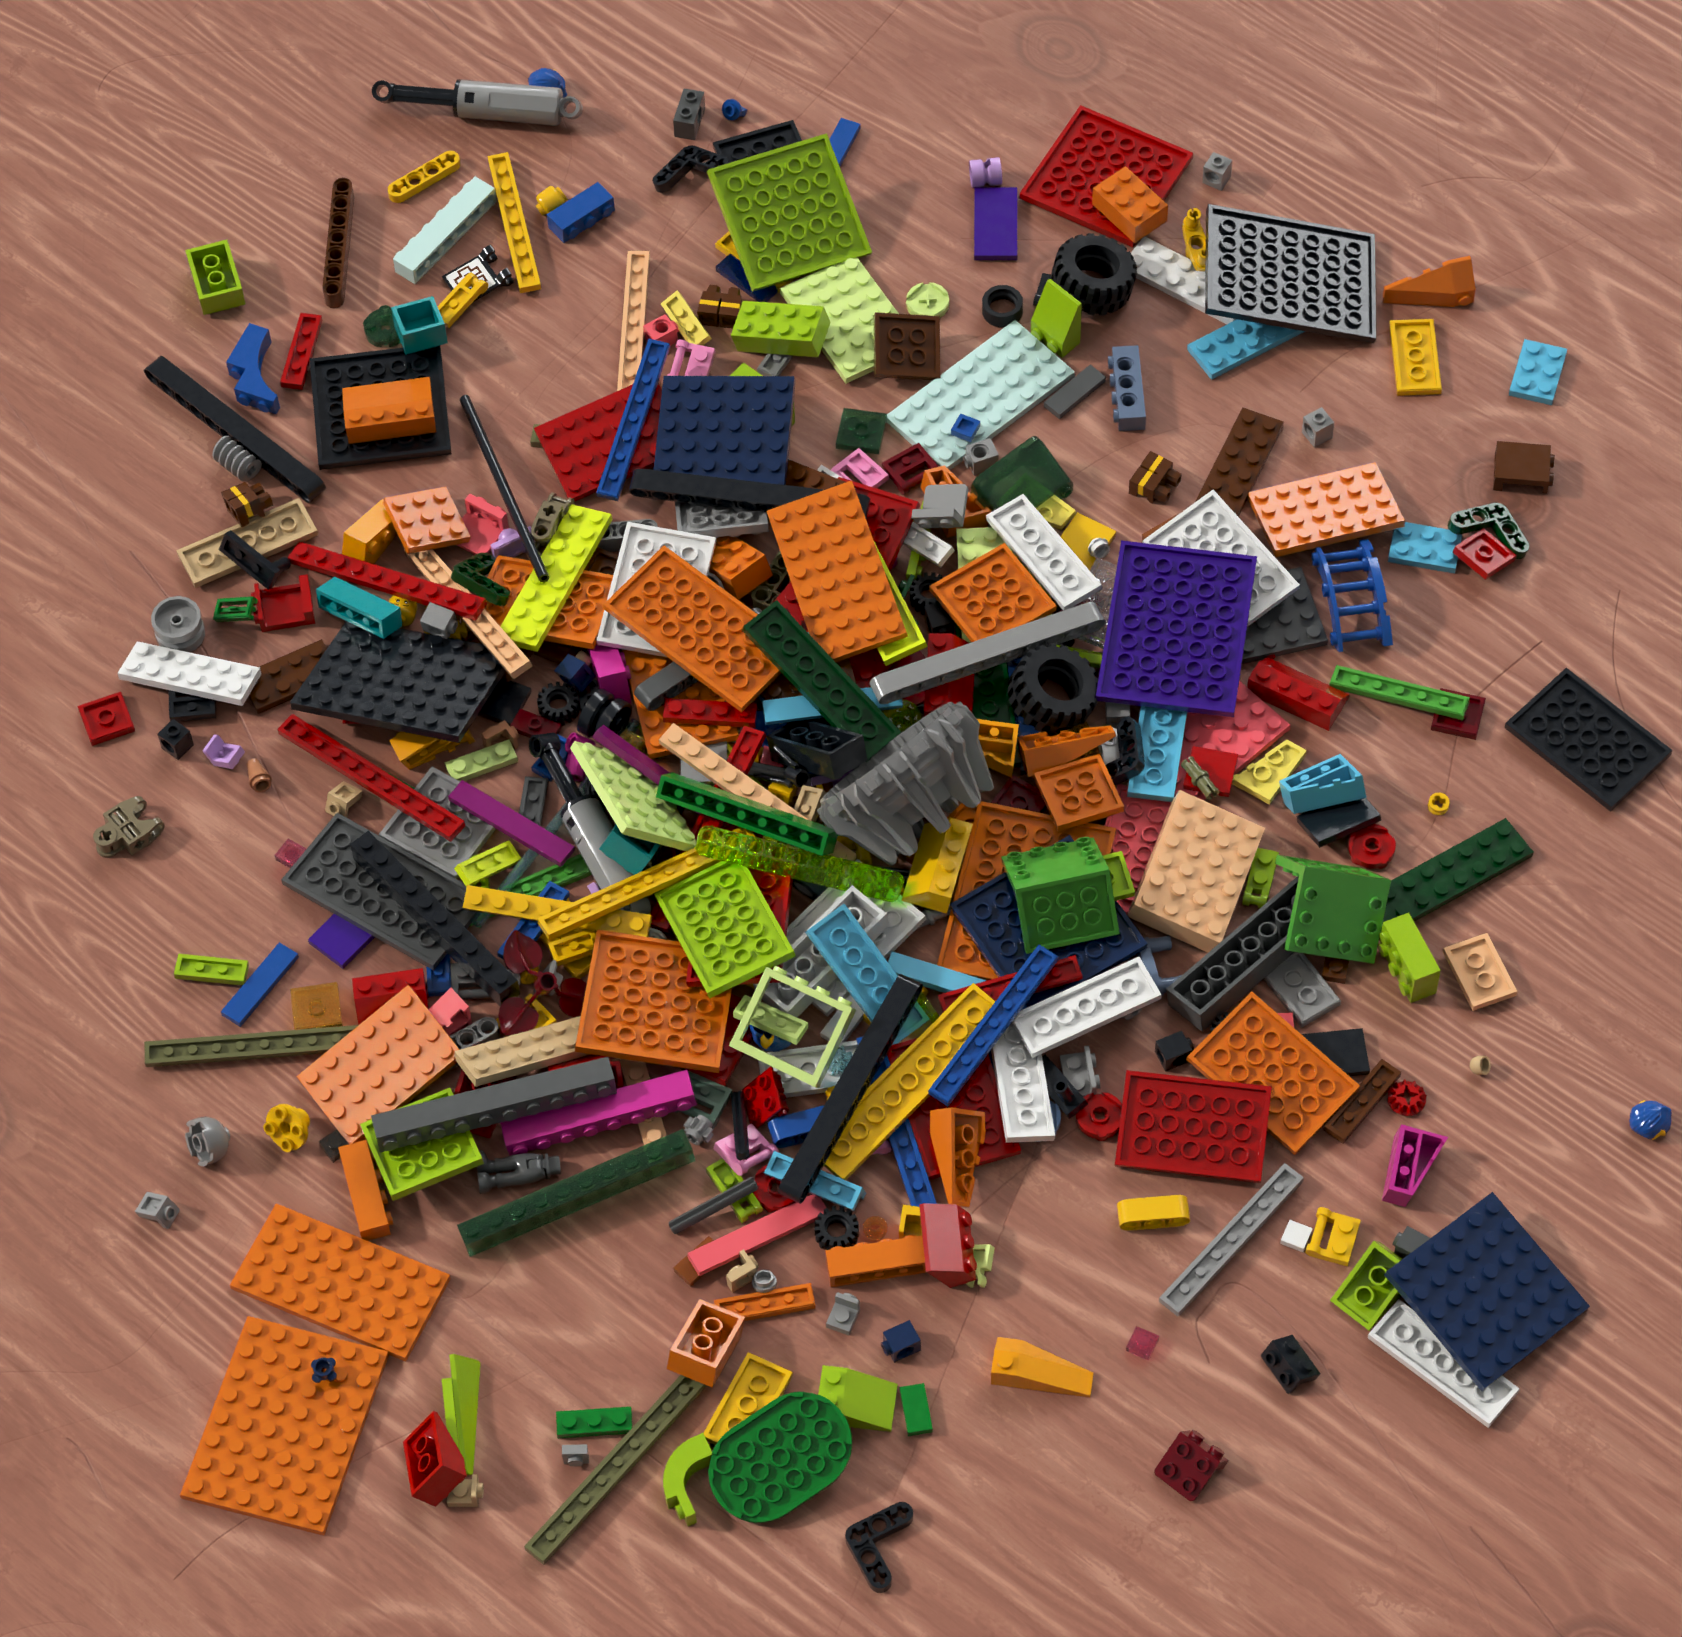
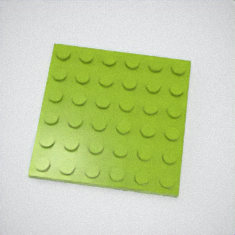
M827 133L708 169V177L752 292L817 272L826 267L845 262L849 258L859 259L871 255L872 250Z

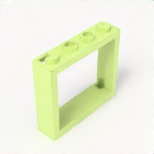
M774 966L772 970L766 967L729 1046L815 1088H820L856 1009L850 1007L852 1002L840 996L838 1000L829 997L830 991L817 986L816 990L808 987L809 981L798 976L794 980L787 977L788 971ZM771 978L843 1011L813 1075L742 1041Z

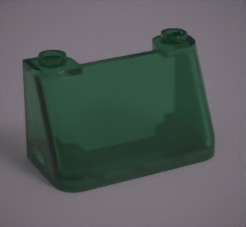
M1032 436L978 475L971 484V493H974L977 496V501L984 507H988L992 512L1022 494L1037 508L1053 495L1062 499L1070 496L1073 491L1072 480L1044 442L1037 436Z

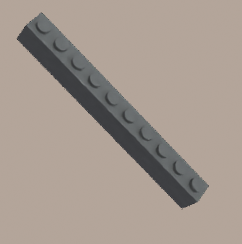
M604 1057L371 1115L379 1151L384 1152L408 1145H416L432 1139H440L456 1133H464L480 1127H488L504 1121H512L528 1115H536L552 1109H560L576 1103H584L600 1097H608L609 1095L616 1094L617 1090L609 1058Z

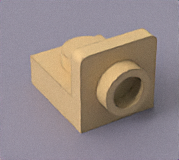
M344 781L328 793L325 811L333 816L339 813L347 818L348 808L361 799L362 790Z
M744 1249L739 1252L742 1266L737 1265L726 1274L727 1286L732 1293L750 1283L759 1267L753 1255L748 1256Z
M472 1474V1479H464L462 1483H459L449 1493L447 1497L448 1507H478L479 1498H483L484 1485L479 1482L478 1474Z

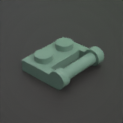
M688 1072L696 1102L713 1109L711 1114L691 1107L686 1111L678 1110L674 1112H681L693 1118L698 1115L705 1116L712 1122L713 1126L711 1128L714 1129L731 1098L732 1089Z

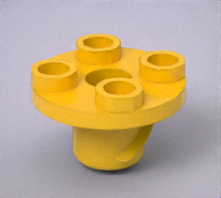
M278 1104L269 1110L263 1129L284 1152H290L299 1149L306 1143L310 1118L307 1112L301 1108L288 1104Z

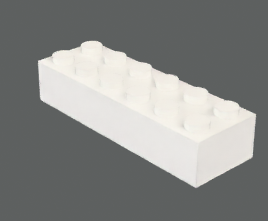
M852 885L808 929L842 904L847 906L872 941L889 926L887 913ZM804 932L791 945L796 957L784 962L783 969L788 971L786 976L793 980L798 976L809 981L808 987L816 990L817 986L826 989L837 978V975ZM782 982L769 983L762 997L766 1004L795 1017H798L816 999Z

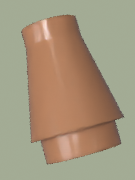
M258 759L249 760L246 766L248 768L250 787L256 792L268 790L271 787V776Z

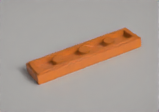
M811 1283L773 1289L766 1293L756 1292L714 1300V1305L744 1316L745 1321L816 1309Z

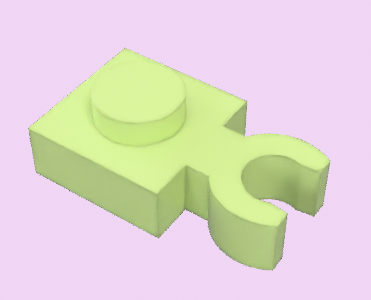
M990 1244L975 1245L973 1248L974 1259L977 1263V1269L975 1270L976 1279H978L977 1284L982 1288H985L987 1283L984 1273L985 1271H991L995 1248ZM975 1280L966 1283V1285L973 1288Z

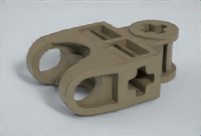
M552 492L547 501H543L531 527V535L536 541L535 545L538 551L540 547L548 545L564 515L567 514L570 505H574L575 501L573 498H562Z
M132 797L103 814L105 825L96 829L93 834L96 850L100 856L110 858L125 848L132 856L151 844L162 833L165 824L160 818L152 820L138 819L141 816L140 813L147 806V802L143 797Z

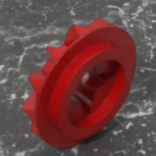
M1404 1079L1402 1082H1395L1389 1088L1387 1100L1394 1112L1403 1116H1413L1423 1110L1427 1095L1424 1092L1423 1086L1420 1087L1415 1081L1409 1082ZM1405 1091L1409 1093V1096H1413L1410 1099L1409 1105L1403 1097Z

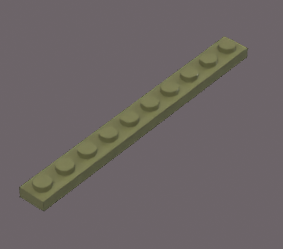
M358 1025L144 1042L145 1066L157 1067L324 1054Z
M680 1375L524 1546L525 1550L545 1565L707 1385Z

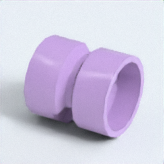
M999 157L987 158L986 162H983L981 159L969 160L972 188L984 187L986 183L990 186L1002 185V170Z

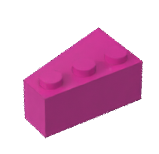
M597 644L594 649L587 648L588 654L591 657L593 672L599 684L598 689H605L612 693L615 699L621 698L632 706L627 679H631L628 665L624 666L626 664L624 652H621L622 650L619 648Z
M1401 1124L1393 1139L1382 1201L1406 1207L1448 1137Z

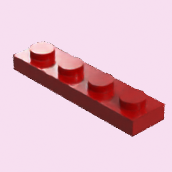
M300 313L281 377V387L303 390L310 366V358L313 356L322 325V315Z
M665 698L663 722L755 728L758 708L757 703H751L743 712H740L730 703L723 701Z

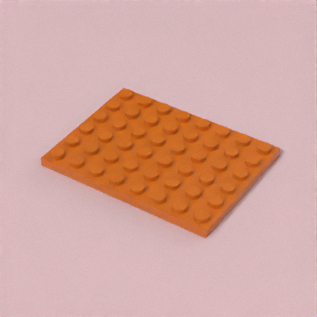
M981 801L975 813L953 902L1003 874L1005 869L1001 857L1007 856L1010 852H1026L1034 847H1050L1070 835L1074 841L1081 837L1094 838L1103 856L1112 852L1116 828L1085 823L1058 832L1051 815ZM951 910L937 965L986 981L998 978Z
M247 1316L180 1493L181 1499L324 1536L389 1357L388 1351ZM319 1358H333L336 1361L334 1366V1372L337 1374L334 1381L322 1380L320 1383H315L312 1380V1375L314 1374L311 1367L312 1361Z

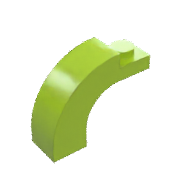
M704 1433L688 1439L677 1447L670 1456L663 1475V1488L668 1509L675 1507L679 1519H684L687 1526L697 1523L694 1508L685 1491L686 1484L694 1473L710 1465L711 1456L713 1455Z

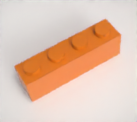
M367 1140L338 1147L361 1238L369 1241L391 1235L389 1226L394 1225L390 1210L385 1212L384 1204H388L385 1189L379 1190L378 1183H382L379 1168L374 1169L373 1162L376 1161L371 1149L368 1147Z
M908 1235L896 1240L887 1238L877 1243L868 1244L861 1242L851 1247L835 1246L830 1250H825L831 1287L927 1273L922 1236Z

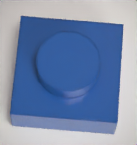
M960 413L951 429V435L972 442L980 428V421Z

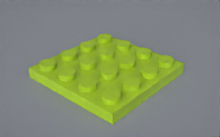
M449 1087L403 1107L454 1094ZM372 1119L360 1124L393 1201L484 1164L470 1130L464 1133L444 1136L440 1139L420 1142L416 1145L396 1148L392 1151L380 1152Z

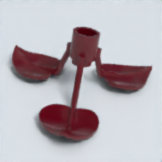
M514 930L506 941L503 952L504 963L514 974H520L526 970L528 974L538 978L534 982L536 992L527 1003L520 997H510L501 1004L498 1018L501 1032L505 1036L532 1030L538 1022L539 1014L530 1005L540 994L547 995L553 989L556 995L561 996L558 1004L564 1014L570 1017L581 1016L587 983L581 979L568 978L561 983L560 992L557 979L553 973L531 970L540 965L543 957L542 949L536 941L523 935L518 930Z

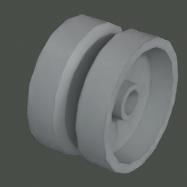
M182 596L169 597L161 601L154 608L151 622L159 646L192 652L202 644L205 637V626L200 609L194 601Z

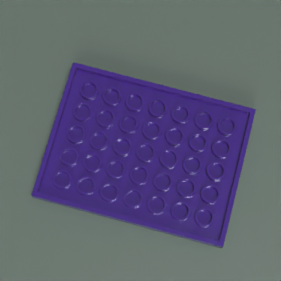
M1121 540L1096 691L1097 701L1234 717L1257 556Z

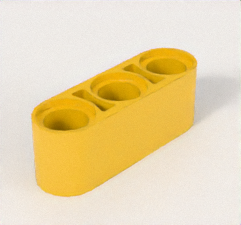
M1184 1195L1121 1200L1117 1203L1119 1227L1125 1231L1180 1227L1190 1223L1188 1199Z

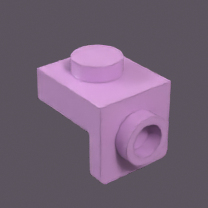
M213 735L203 749V753L214 766L233 769L245 753L239 745L224 743L219 735Z

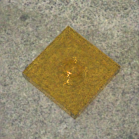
M337 982L290 989L294 1030L343 1026Z

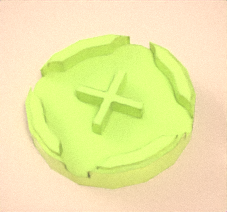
M931 282L929 284L920 283L912 287L907 293L906 306L911 315L940 316L941 318L949 309V295L941 285Z

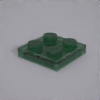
M844 408L836 440V449L855 451L860 448L864 453L880 454L887 423V414Z

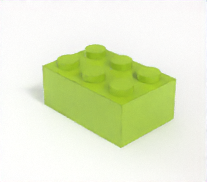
M228 240L185 250L203 315L246 304Z
M1406 913L1383 922L1378 950L1383 958L1386 957L1391 975L1397 977L1402 995L1407 996L1410 1003L1436 994L1441 970L1410 914Z

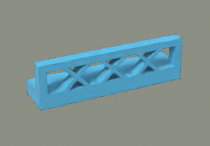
M774 1151L765 1169V1175L782 1181L794 1159ZM822 1170L809 1193L851 1211L855 1210L859 1199L864 1200L866 1195L863 1187Z

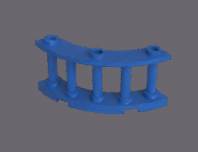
M1368 539L1359 540V547H1356V550L1324 554L1320 547H1316L1315 553H1312L1313 566H1316L1323 581V597H1327L1333 628V632H1330V642L1338 652H1343L1342 642L1376 638L1383 646L1393 645L1390 615L1386 616V610H1384L1383 603H1387L1383 577L1377 557H1372L1371 555L1374 549ZM1358 559V561L1355 562H1347L1332 565L1327 564V562ZM1363 570L1368 576L1367 580L1340 584H1333L1331 578L1333 573ZM1365 589L1372 591L1374 601L1369 604L1337 607L1335 593ZM1371 612L1376 614L1378 626L1375 629L1341 633L1340 616Z

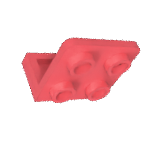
M469 494L465 499L467 513L463 516L462 520L471 538L468 543L458 544L457 546L474 555L481 552L489 553L491 551L490 544L497 542L499 534L504 529L509 528L507 513L501 507H495L487 503L482 497Z

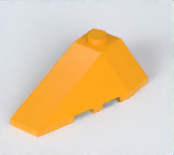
M1003 1337L997 1338L991 1369L992 1385L1082 1397L1091 1396L1093 1372L1026 1341Z

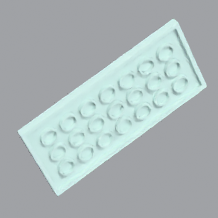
M1014 320L942 373L941 378L934 379L885 416V421L911 445L920 443L938 467L945 465L951 470L963 461L967 445L994 438L1074 378L1075 371L1019 322ZM960 413L980 421V428L972 442L951 435V429Z

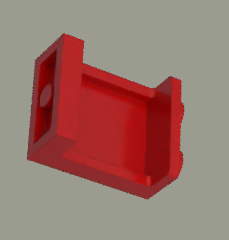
M308 574L299 575L298 584L273 587L269 590L260 589L259 583L254 584L255 592H251V597L258 599L257 604L253 605H257V610L253 612L255 624H260L262 632L316 624Z

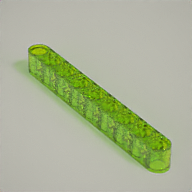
M713 826L702 827L698 832L695 844L697 853L704 857L785 877L790 876L794 879L842 891H847L853 885L865 896L887 902L898 900L904 885L903 876L896 871L831 855L821 856L798 847Z

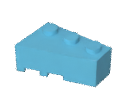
M1341 754L1279 781L1283 803L1294 814L1367 798L1362 774Z

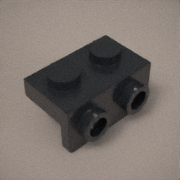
M1293 1335L1272 1340L1261 1354V1358L1287 1394L1293 1393L1300 1384L1316 1380L1320 1375L1314 1363Z

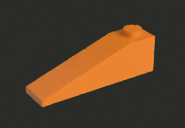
M1471 257L1451 259L1443 262V267L1433 271L1430 268L1423 270V274L1416 278L1406 277L1384 286L1383 303L1443 307L1465 306L1474 303L1476 288Z
M1109 725L1083 728L1079 733L1061 730L1058 735L1048 736L1047 732H1039L1017 737L1024 769L1028 777L1032 776L1034 778V773L1067 764L1116 737L1112 726Z
M952 1107L931 1110L930 1135L948 1204H956L967 1208L970 1206L975 1184L973 1176L975 1165H979L980 1157L977 1156L981 1144H984L985 1112Z

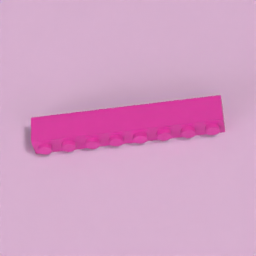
M688 1070L616 1089V1094L609 1095L608 1097H600L584 1103H576L560 1109H552L536 1115H528L512 1121L500 1122L508 1153L512 1156L535 1149H547L553 1144L569 1143L575 1138L594 1136L601 1131L616 1130L630 1123L638 1124L652 1117H664L668 1113L678 1110H689L692 1106H696L697 1102Z

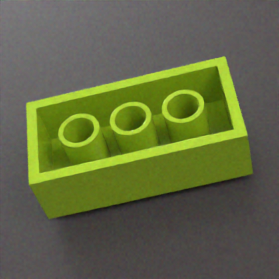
M743 301L731 333V338L739 352L819 357L831 322L824 306Z

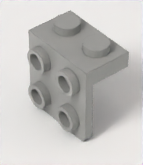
M965 484L928 485L925 488L923 508L913 509L911 518L919 527L925 529L963 527L968 487Z

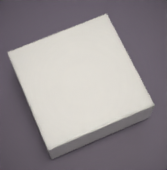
M1289 1220L1280 1244L1304 1252L1313 1228Z

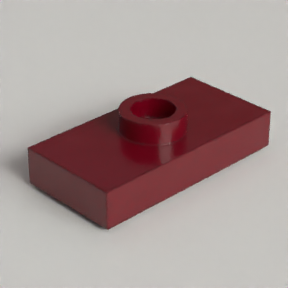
M521 708L510 727L514 726L519 734L529 738L536 734H559L562 729L561 724Z

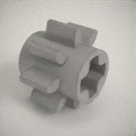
M702 1115L695 1116L694 1119L689 1117L683 1125L685 1127L686 1139L695 1145H700L703 1141L708 1144L714 1135L711 1128L713 1126L712 1122Z

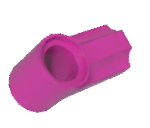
M574 732L569 735L565 743V751L568 752L565 765L574 781L581 782L584 780L585 772L570 747L574 741L588 742L593 746L596 744L595 741Z

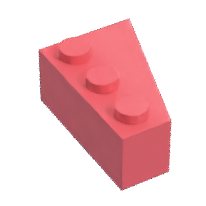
M452 988L428 1009L449 1036L472 1024L469 1006Z

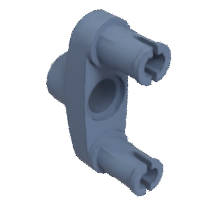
M1169 935L1151 939L1144 937L1147 942V948L1137 953V957L1141 958L1161 996H1163L1164 993H1167L1166 989L1182 975L1170 978L1159 977L1152 953L1171 950V938Z

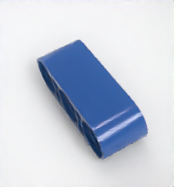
M824 1105L770 1120L768 1128L773 1144L777 1148H786L803 1143Z

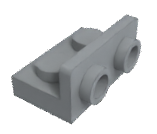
M1084 1046V1052L1060 1055L1062 1074L1083 1097L1090 1093L1095 1095L1097 1089H1100V1079L1098 1074L1094 1075L1093 1068H1096L1095 1053L1090 1054L1089 1046Z

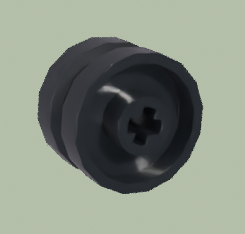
M599 689L585 704L577 723V731L587 738H593L592 736L596 730L605 725L621 737L629 723L632 706L621 698L615 699L614 695L609 691Z

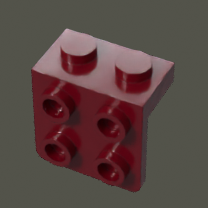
M1195 1430L1181 1431L1154 1470L1157 1477L1189 1501H1195L1214 1472L1224 1469L1229 1461L1223 1456L1225 1453L1220 1448L1214 1445L1209 1446L1203 1441L1205 1438Z

